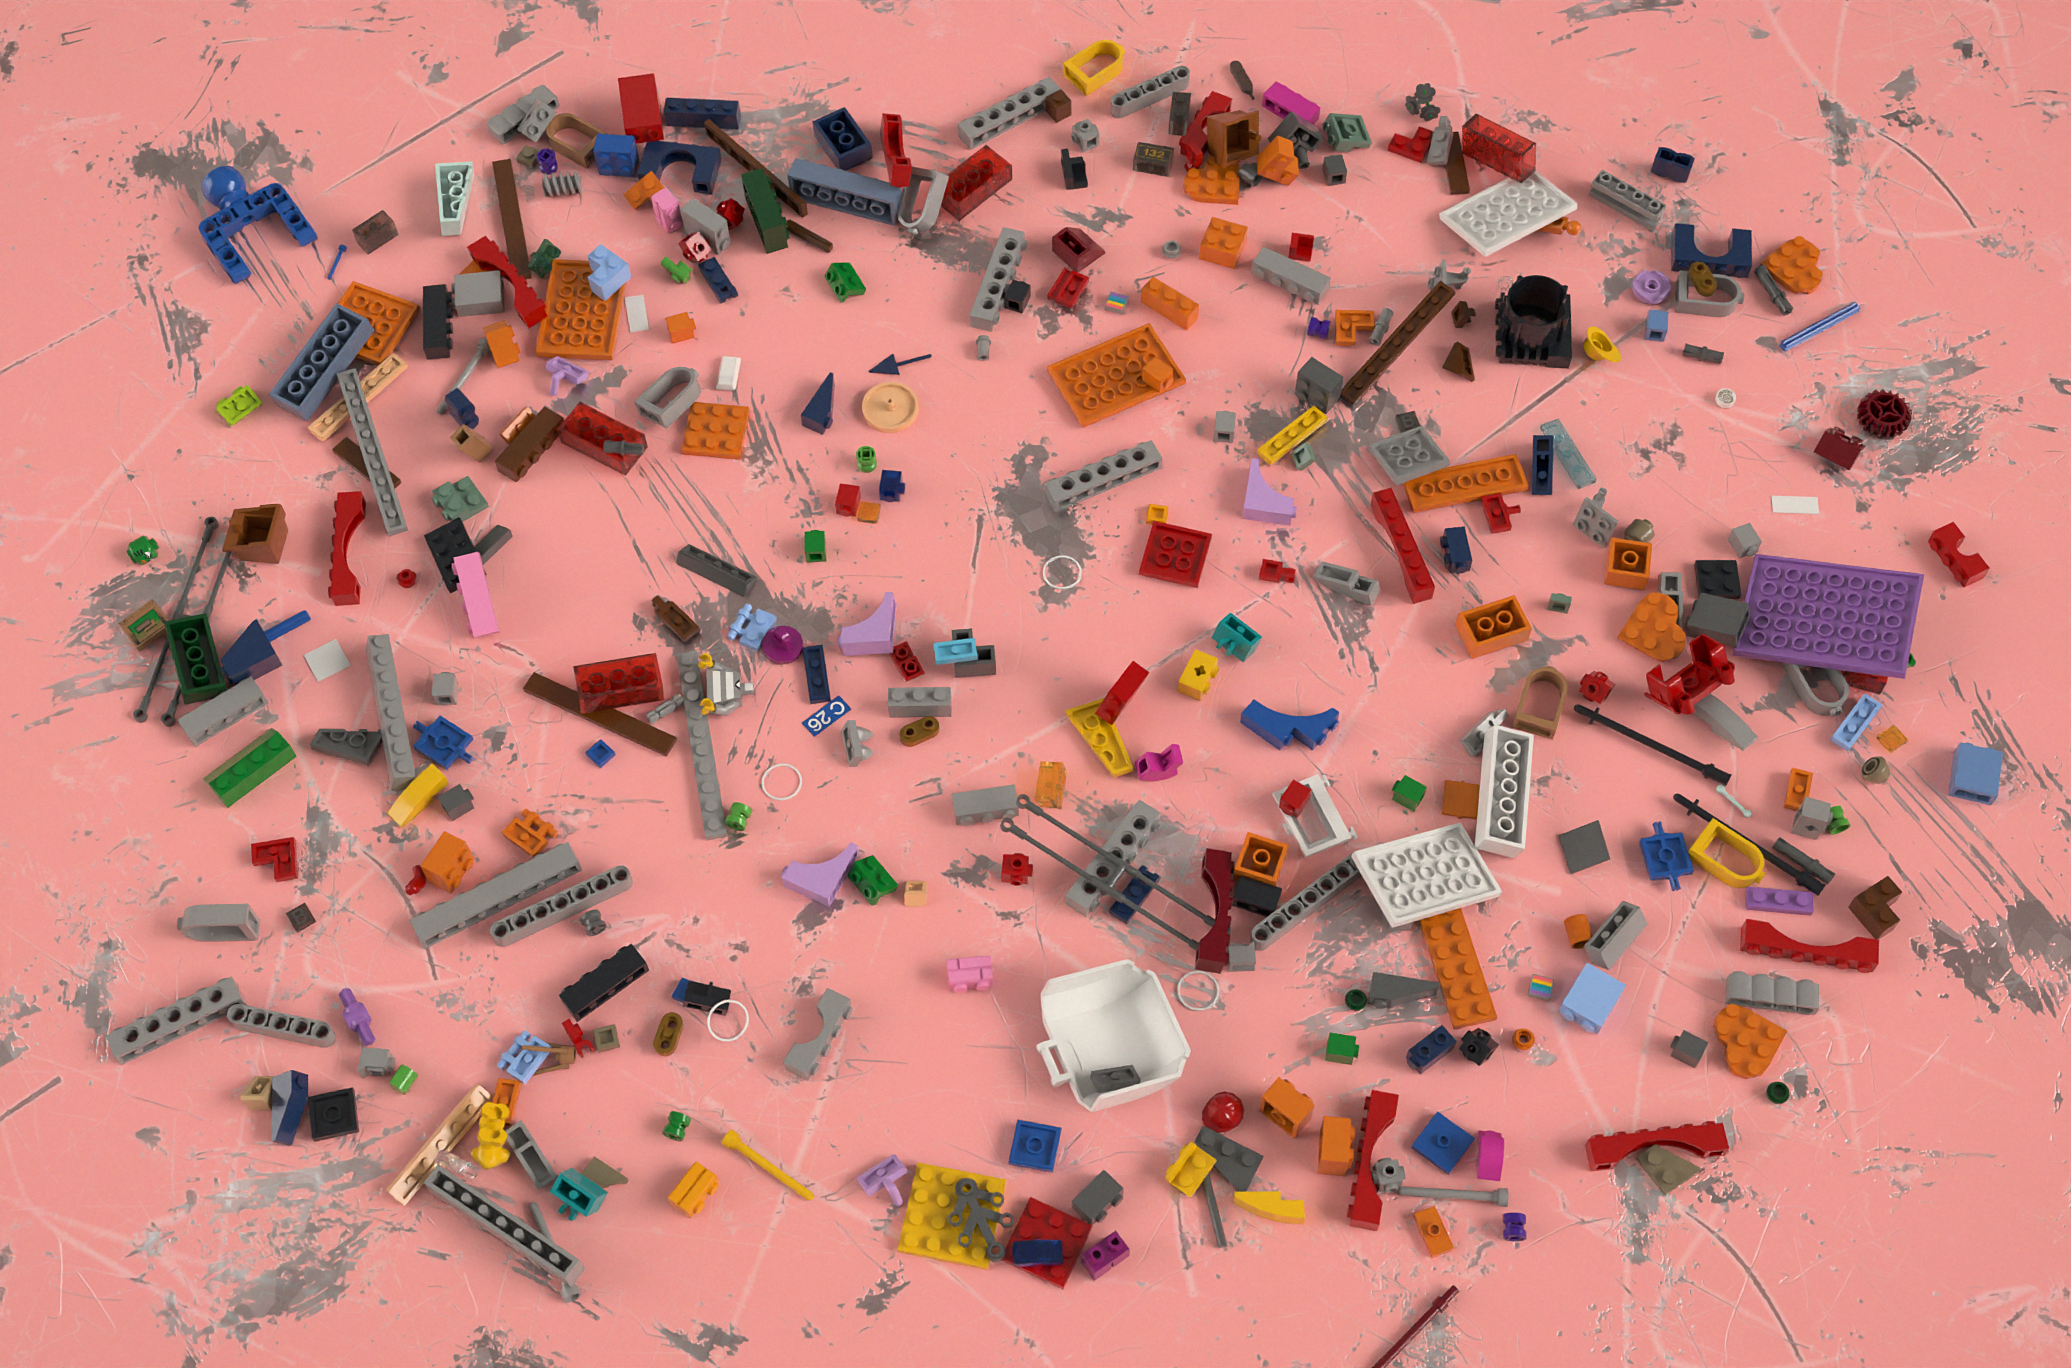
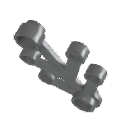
M963 1178L958 1181L955 1187L958 1201L954 1211L949 1214V1224L952 1227H958L962 1224V1213L968 1202L971 1212L963 1233L958 1236L959 1245L963 1248L971 1245L972 1234L977 1223L988 1245L986 1250L988 1259L995 1263L1000 1262L1005 1257V1248L1001 1243L996 1242L986 1219L999 1223L1004 1228H1010L1014 1224V1217L1010 1213L1001 1214L979 1206L977 1199L991 1202L993 1207L999 1208L1004 1204V1196L1000 1192L992 1194L978 1189L977 1183L973 1179ZM964 1186L971 1187L969 1192H964L962 1189ZM998 1196L1002 1200L1000 1203H994L993 1198ZM958 1216L960 1220L957 1223H953L951 1218ZM1009 1217L1011 1219V1222L1009 1224H1005L1002 1221L1003 1218ZM964 1236L969 1238V1242L966 1244L961 1242V1238ZM995 1247L1000 1249V1253L997 1255L991 1252Z

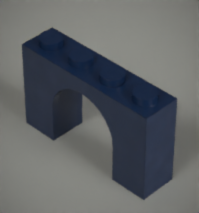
M660 140L646 142L637 173L638 179L640 181L652 171L660 180L663 170L668 165L678 161H685L695 166L692 178L694 192L712 195L722 160L720 148Z
M1675 223L1671 234V271H1689L1693 263L1702 262L1708 266L1712 274L1748 278L1752 268V230L1732 228L1728 239V253L1720 257H1711L1697 249L1694 242V225Z

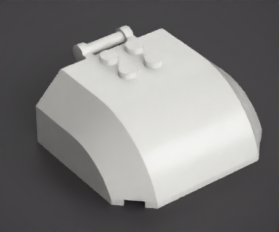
M1125 959L1048 980L1040 995L1043 1024L1050 1040L1039 1043L1036 1048L1038 1053L1042 1054L1052 1079L1050 1081L1053 1087L1069 1082L1076 1101L1089 1111L1096 1112L1150 1095L1180 1078L1191 1050L1154 972L1150 970L1144 971L1134 966V962ZM1051 1049L1055 1050L1064 1074L1059 1073L1050 1053ZM1133 1065L1141 1079L1139 1084L1098 1093L1090 1079L1091 1071Z

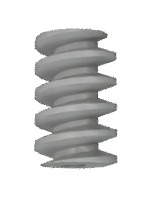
M574 170L573 176L567 171L565 177L559 172L558 178H556L554 172L551 174V178H548L547 174L544 173L542 179L544 197L547 196V192L553 197L555 191L558 196H561L562 190L565 195H569L570 190L574 195L577 189L580 194L583 193L581 177L576 170Z

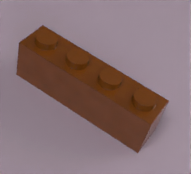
M544 406L495 460L498 472L517 483L520 478L527 474L529 468L539 461L540 456L550 449L557 437L564 433L566 426L563 417Z

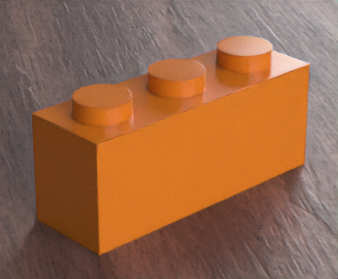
M1152 277L1141 289V303L1183 329L1188 330L1198 319L1199 304L1157 278Z

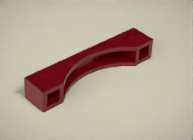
M1206 848L1202 859L1201 878L1213 897L1215 922L1208 934L1200 939L1196 949L1195 970L1221 974L1223 967L1228 965L1229 953H1226V947H1229L1230 934H1227V929L1231 925V916L1228 915V910H1231L1233 900L1232 897H1229V892H1232L1234 880L1230 879V875L1233 874L1235 862L1231 861L1232 852Z

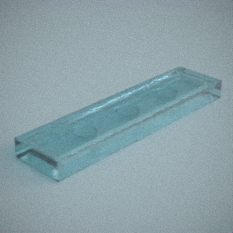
M1559 418L1542 424L1540 429L1543 434L1554 436V452L1577 489L1596 483L1597 478Z

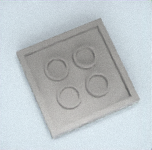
M1423 426L1369 444L1370 453L1395 485L1450 466L1448 457Z

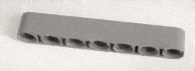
M1353 853L1252 929L1250 943L1254 940L1255 950L1263 951L1362 877L1351 857ZM1343 873L1347 875V877L1341 878L1338 876V874ZM1322 886H1329L1331 890H1324ZM1312 898L1315 902L1309 903L1305 899ZM1295 910L1299 914L1291 915L1288 911ZM1280 923L1282 927L1276 928L1272 924ZM1262 935L1266 939L1258 940L1255 936Z
M624 865L615 866L496 921L490 928L491 936L498 946L506 947L629 890L633 885L630 871ZM621 876H626L622 881L617 880ZM606 885L604 889L598 890L600 886ZM586 894L585 898L578 899L580 895ZM563 903L567 904L564 908H558ZM547 913L544 917L538 918L539 914ZM521 922H527L523 927H518ZM506 931L505 935L497 936L500 932Z

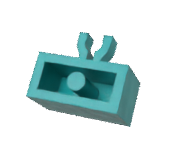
M1230 612L1218 623L1211 638L1218 643L1217 649L1224 647L1227 650L1225 655L1229 656L1232 653L1244 662L1255 652L1262 636Z
M573 1168L561 1172L550 1190V1193L565 1202L558 1210L560 1214L564 1213L571 1206V1214L568 1217L570 1221L576 1219L578 1212L585 1217L598 1212L608 1194L606 1190Z

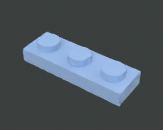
M1864 693L1833 734L1830 741L1848 752L1883 704Z

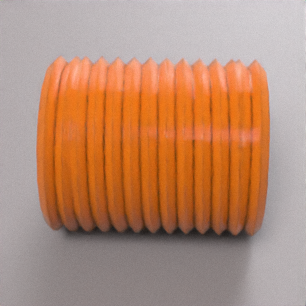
M1575 914L1564 920L1571 948H1584L1585 944L1593 936L1587 916L1585 914Z

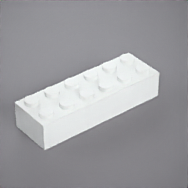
M1495 724L1484 734L1475 837L1476 849L1511 858H1516L1525 849L1533 734Z

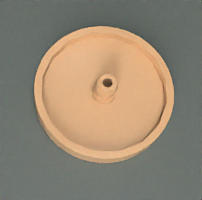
M880 383L872 387L864 396L862 401L863 417L870 427L879 432L896 433L910 427L918 416L919 405L917 396L911 388L902 383Z

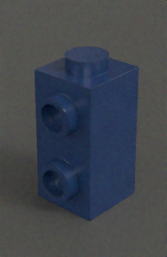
M1465 526L1445 528L1443 536L1440 537L1441 548L1445 549V566L1449 567L1450 573L1470 571L1473 560Z
M1441 1025L1408 1050L1406 1055L1407 1064L1412 1070H1417L1421 1075L1455 1048L1457 1041Z

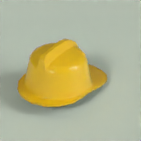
M1594 326L1589 327L1586 331L1587 337L1583 342L1586 354L1595 361L1606 359L1613 363L1620 362L1621 354L1605 332Z

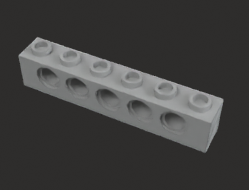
M1050 76L1040 80L1015 95L992 105L990 108L963 120L958 124V136L969 150H972L1045 112L1046 97L1060 90V88Z
M1006 227L1002 228L969 315L970 327L992 332L994 325H998L999 312L1005 306V295L1011 280L1015 279L1016 266H1020L1021 253L1027 247L1025 232Z
M1152 440L1141 442L1133 448L1124 449L1116 455L1107 456L1099 462L1087 464L1079 470L1070 471L1062 477L1049 480L1045 483V495L1053 510L1057 512L1162 469V456Z
M1139 799L1101 849L1114 854L1128 864H1132L1137 856L1136 852L1138 849H1143L1149 840L1148 836L1151 832L1155 833L1160 827V812ZM1141 825L1144 828L1139 830L1135 826ZM1130 841L1132 844L1124 845L1122 842ZM1097 853L1084 871L1107 883L1117 866ZM1106 873L1108 876L1102 878L1098 874ZM1080 875L1065 895V904L1087 917L1090 912L1094 913L1100 904L1099 900L1108 894L1089 883V880ZM1093 889L1095 890V892L1092 894H1088L1085 892V890Z
M232 976L223 978L208 988L199 989L195 994L187 998H180L170 1006L155 1010L153 1014L137 1018L133 1023L125 1027L114 1029L112 1033L106 1035L114 1058L120 1065H123L227 1016V1011L231 1006L236 1004L246 1005V1002ZM222 996L219 1001L214 1002L217 997ZM201 1006L198 1011L193 1012L196 1007ZM180 1016L177 1021L172 1022L175 1017ZM155 1026H159L156 1031L151 1032ZM134 1036H138L136 1040L130 1042Z

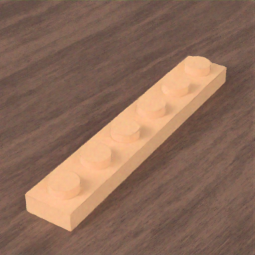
M394 353L360 381L367 403L408 368L407 363ZM344 396L308 427L309 432L322 442L350 419Z
M475 1084L386 1191L400 1204L405 1206L436 1166L444 1160L481 1116L483 1105L487 1102H492L493 1097L479 1084Z

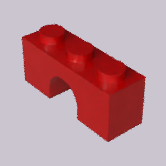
M1951 522L1934 530L1928 543L1931 549L1939 555L1942 563L1953 573L1956 581L1960 582L1963 587H1967L1983 579L1990 567L1978 552L1966 556L1957 550L1965 536L1957 525Z

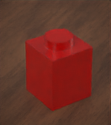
M840 483L835 501L836 514L845 517H856L861 499L860 486Z
M1293 779L1280 798L1279 808L1286 815L1298 818L1311 798L1312 789Z

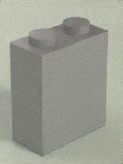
M692 198L680 209L686 234L689 235L691 232L699 231L708 240L711 251L717 255L729 247L731 241L726 219L695 198Z
M500 270L454 275V283H451L453 295L455 294V298H452L453 310H457L459 317L505 312L504 282Z

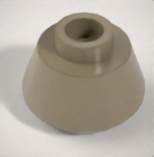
M1881 756L1868 759L1862 767V778L1865 781L1880 784L1886 782L1890 777V768L1885 758Z

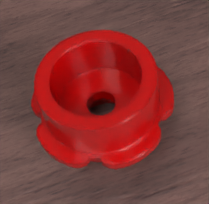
M404 569L397 574L396 579L400 586L411 588L416 583L417 575L410 569Z

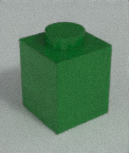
M811 530L804 532L806 563L827 562L825 531Z
M1404 775L1402 780H1397L1392 788L1394 792L1392 800L1415 812L1425 796L1427 787Z
M1330 1032L1325 1061L1352 1065L1353 1059L1358 1058L1359 1045L1355 1044L1356 1036Z

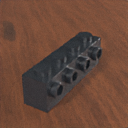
M446 284L423 286V350L427 360L450 358V350H453V340L450 338V334H453V325L450 322V318H453L452 307H450L453 296L451 291L448 292Z
M631 943L628 946L621 947L616 952V955L610 959L603 960L592 972L582 975L578 982L565 987L561 994H559V997L569 1013L578 1022L649 971L648 965Z

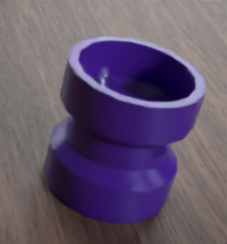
M542 149L537 153L539 168L543 174L551 175L558 170V163L553 150Z
M1311 317L1307 335L1312 337L1319 335L1321 339L1326 340L1330 321H1321L1316 317Z
M1516 1212L1503 1214V1223L1505 1224L1503 1239L1513 1242L1526 1240V1231L1524 1230L1526 1215Z

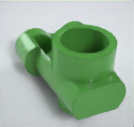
M668 257L661 261L660 265L672 273L670 277L678 283L683 281L686 284L690 280L689 274L692 269L681 260L677 265Z

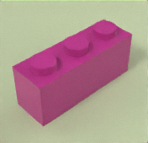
M1275 81L1263 94L1262 107L1282 119H1285L1293 111L1313 125L1319 120L1320 107L1316 103L1304 98L1301 94L1292 91L1286 85Z

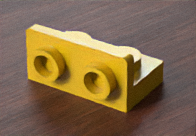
M1192 1141L1182 1147L1179 1152L1180 1157L1175 1164L1172 1163L1168 1167L1165 1177L1172 1186L1189 1198L1193 1196L1217 1162L1215 1158L1200 1149Z

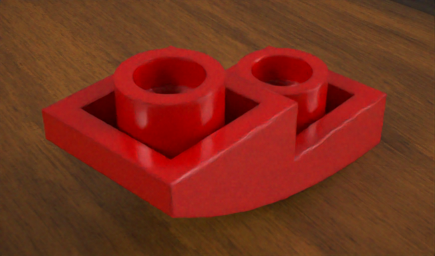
M907 641L893 647V653L889 654L905 682L925 674Z

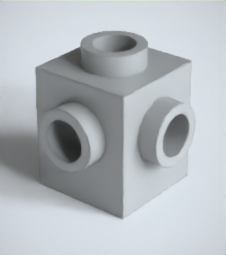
M1089 119L1077 122L1072 126L1071 139L1084 153L1099 146L1098 128Z
M1389 1157L1379 1159L1375 1163L1373 1171H1371L1372 1181L1374 1185L1376 1184L1378 1193L1397 1191L1405 1179L1404 1167L1399 1166L1398 1159L1391 1160Z

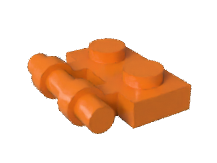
M526 808L521 813L525 819L521 821L515 817L501 833L505 838L534 858L549 844L544 837L549 835L554 839L557 837L558 831L554 829L551 823L540 819L536 812H531ZM535 825L540 829L536 832L530 826Z

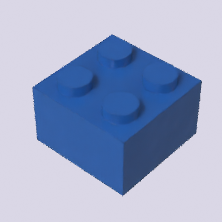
M597 133L593 151L599 175L636 177L639 156L634 136Z

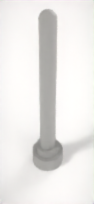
M481 338L477 344L478 351L449 393L456 388L461 389L483 356L491 353L486 338ZM445 398L437 408L439 415L444 414L448 408Z
M1401 1186L1397 1190V1193L1401 1196L1493 1201V1204H1497L1500 1207H1508V1188H1498V1190H1493V1192Z
M531 1202L529 1209L539 1232L554 1242L538 1204ZM561 1281V1296L565 1303L572 1302L582 1295L578 1285L574 1283L572 1287H569Z

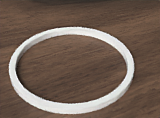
M1055 556L1044 565L1043 577L1046 583L1055 589H1069L1079 582L1081 567L1075 559L1069 556ZM1058 558H1066L1076 563L1080 572L1077 581L1067 587L1052 585L1045 576V569L1051 561Z
M776 764L770 767L762 777V788L765 794L778 801L791 799L800 791L802 786L800 772L789 764ZM780 766L794 769L800 778V784L796 792L785 798H777L770 795L764 787V779L767 773Z
M1192 971L1180 979L1177 986V995L1180 1002L1188 1009L1203 1011L1216 1003L1219 996V986L1215 978L1204 971ZM1191 974H1204L1210 977L1216 985V998L1207 1007H1191L1180 996V984Z
M723 1000L717 1003L710 1010L707 1018V1026L710 1033L720 1041H733L739 1038L746 1031L749 1023V1015L746 1008L736 1000ZM733 1002L739 1004L746 1013L745 1027L733 1038H719L710 1028L711 1014L719 1005Z

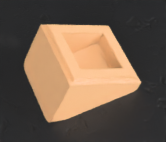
M906 881L904 892L905 906H926L927 881Z

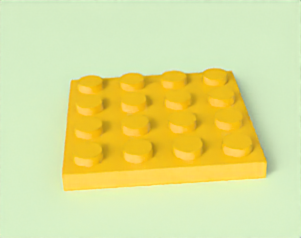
M918 1162L897 1249L898 1253L988 1270L990 1262L986 1252L988 1245L977 1223L972 1234L971 1245L963 1248L958 1243V1236L963 1233L971 1212L968 1202L962 1213V1224L960 1226L952 1227L949 1224L948 1217L954 1211L957 1204L958 1196L956 1195L955 1187L961 1179H973L977 1183L978 1189L992 1194L1000 1192L1003 1196L1007 1180ZM964 1186L962 1190L964 1192H969L971 1190V1187ZM998 1196L993 1198L994 1203H1000L1002 1200ZM977 1199L979 1206L1000 1213L1001 1207L996 1208L991 1205V1202ZM958 1216L951 1218L953 1223H957L960 1220ZM986 1219L995 1238L998 1223ZM964 1236L961 1238V1242L966 1244L969 1242V1238Z

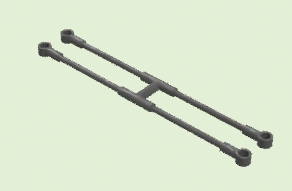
M213 516L205 519L206 528L202 536V543L172 620L190 617V615H183L186 599L207 542L210 541L213 530H216L219 526L216 518ZM226 552L209 602L205 605L203 614H207L208 621L232 552ZM167 638L146 695L143 696L139 708L133 713L134 718L139 723H143L148 719L146 712L151 701L150 697L169 648ZM179 684L173 700L170 701L167 712L161 716V721L166 727H171L176 723L174 716L181 694Z
M1025 794L1018 796L1016 801L1018 808H1026L1035 815L1043 817L1117 866L1107 883L1094 875H1089L1027 835V832L1014 825L1011 818H1004L1000 824L1003 832H1011L1020 839H1025L1089 880V883L1120 903H1125L1183 940L1194 950L1197 949L1199 942L1186 937L1114 889L1123 872L1142 880L1203 919V922L1207 925L1214 926L1215 919L1213 917L1206 916L1142 875L1139 870L1114 854L1106 852L1043 812V809L1032 803ZM1024 799L1027 803L1021 804L1019 800ZM1005 822L1009 823V824L1011 825V827H1009V828L1005 827V826H1004V823H1005ZM1231 927L1227 929V934L1230 933Z

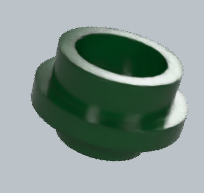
M1353 989L1346 994L1345 1004L1350 1010L1360 1011L1366 1006L1367 997L1361 990Z
M1773 1082L1766 1089L1768 1099L1775 1104L1785 1103L1790 1095L1788 1087L1782 1082Z

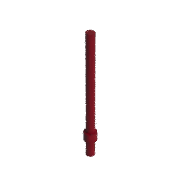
M1452 1285L1441 1297L1438 1296L1432 1302L1431 1308L1372 1368H1386L1439 1312H1444L1448 1307V1303L1459 1293V1290Z

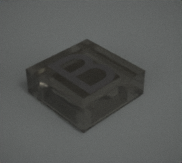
M1415 411L1395 416L1400 433L1420 426Z
M306 903L286 913L297 933L317 922Z

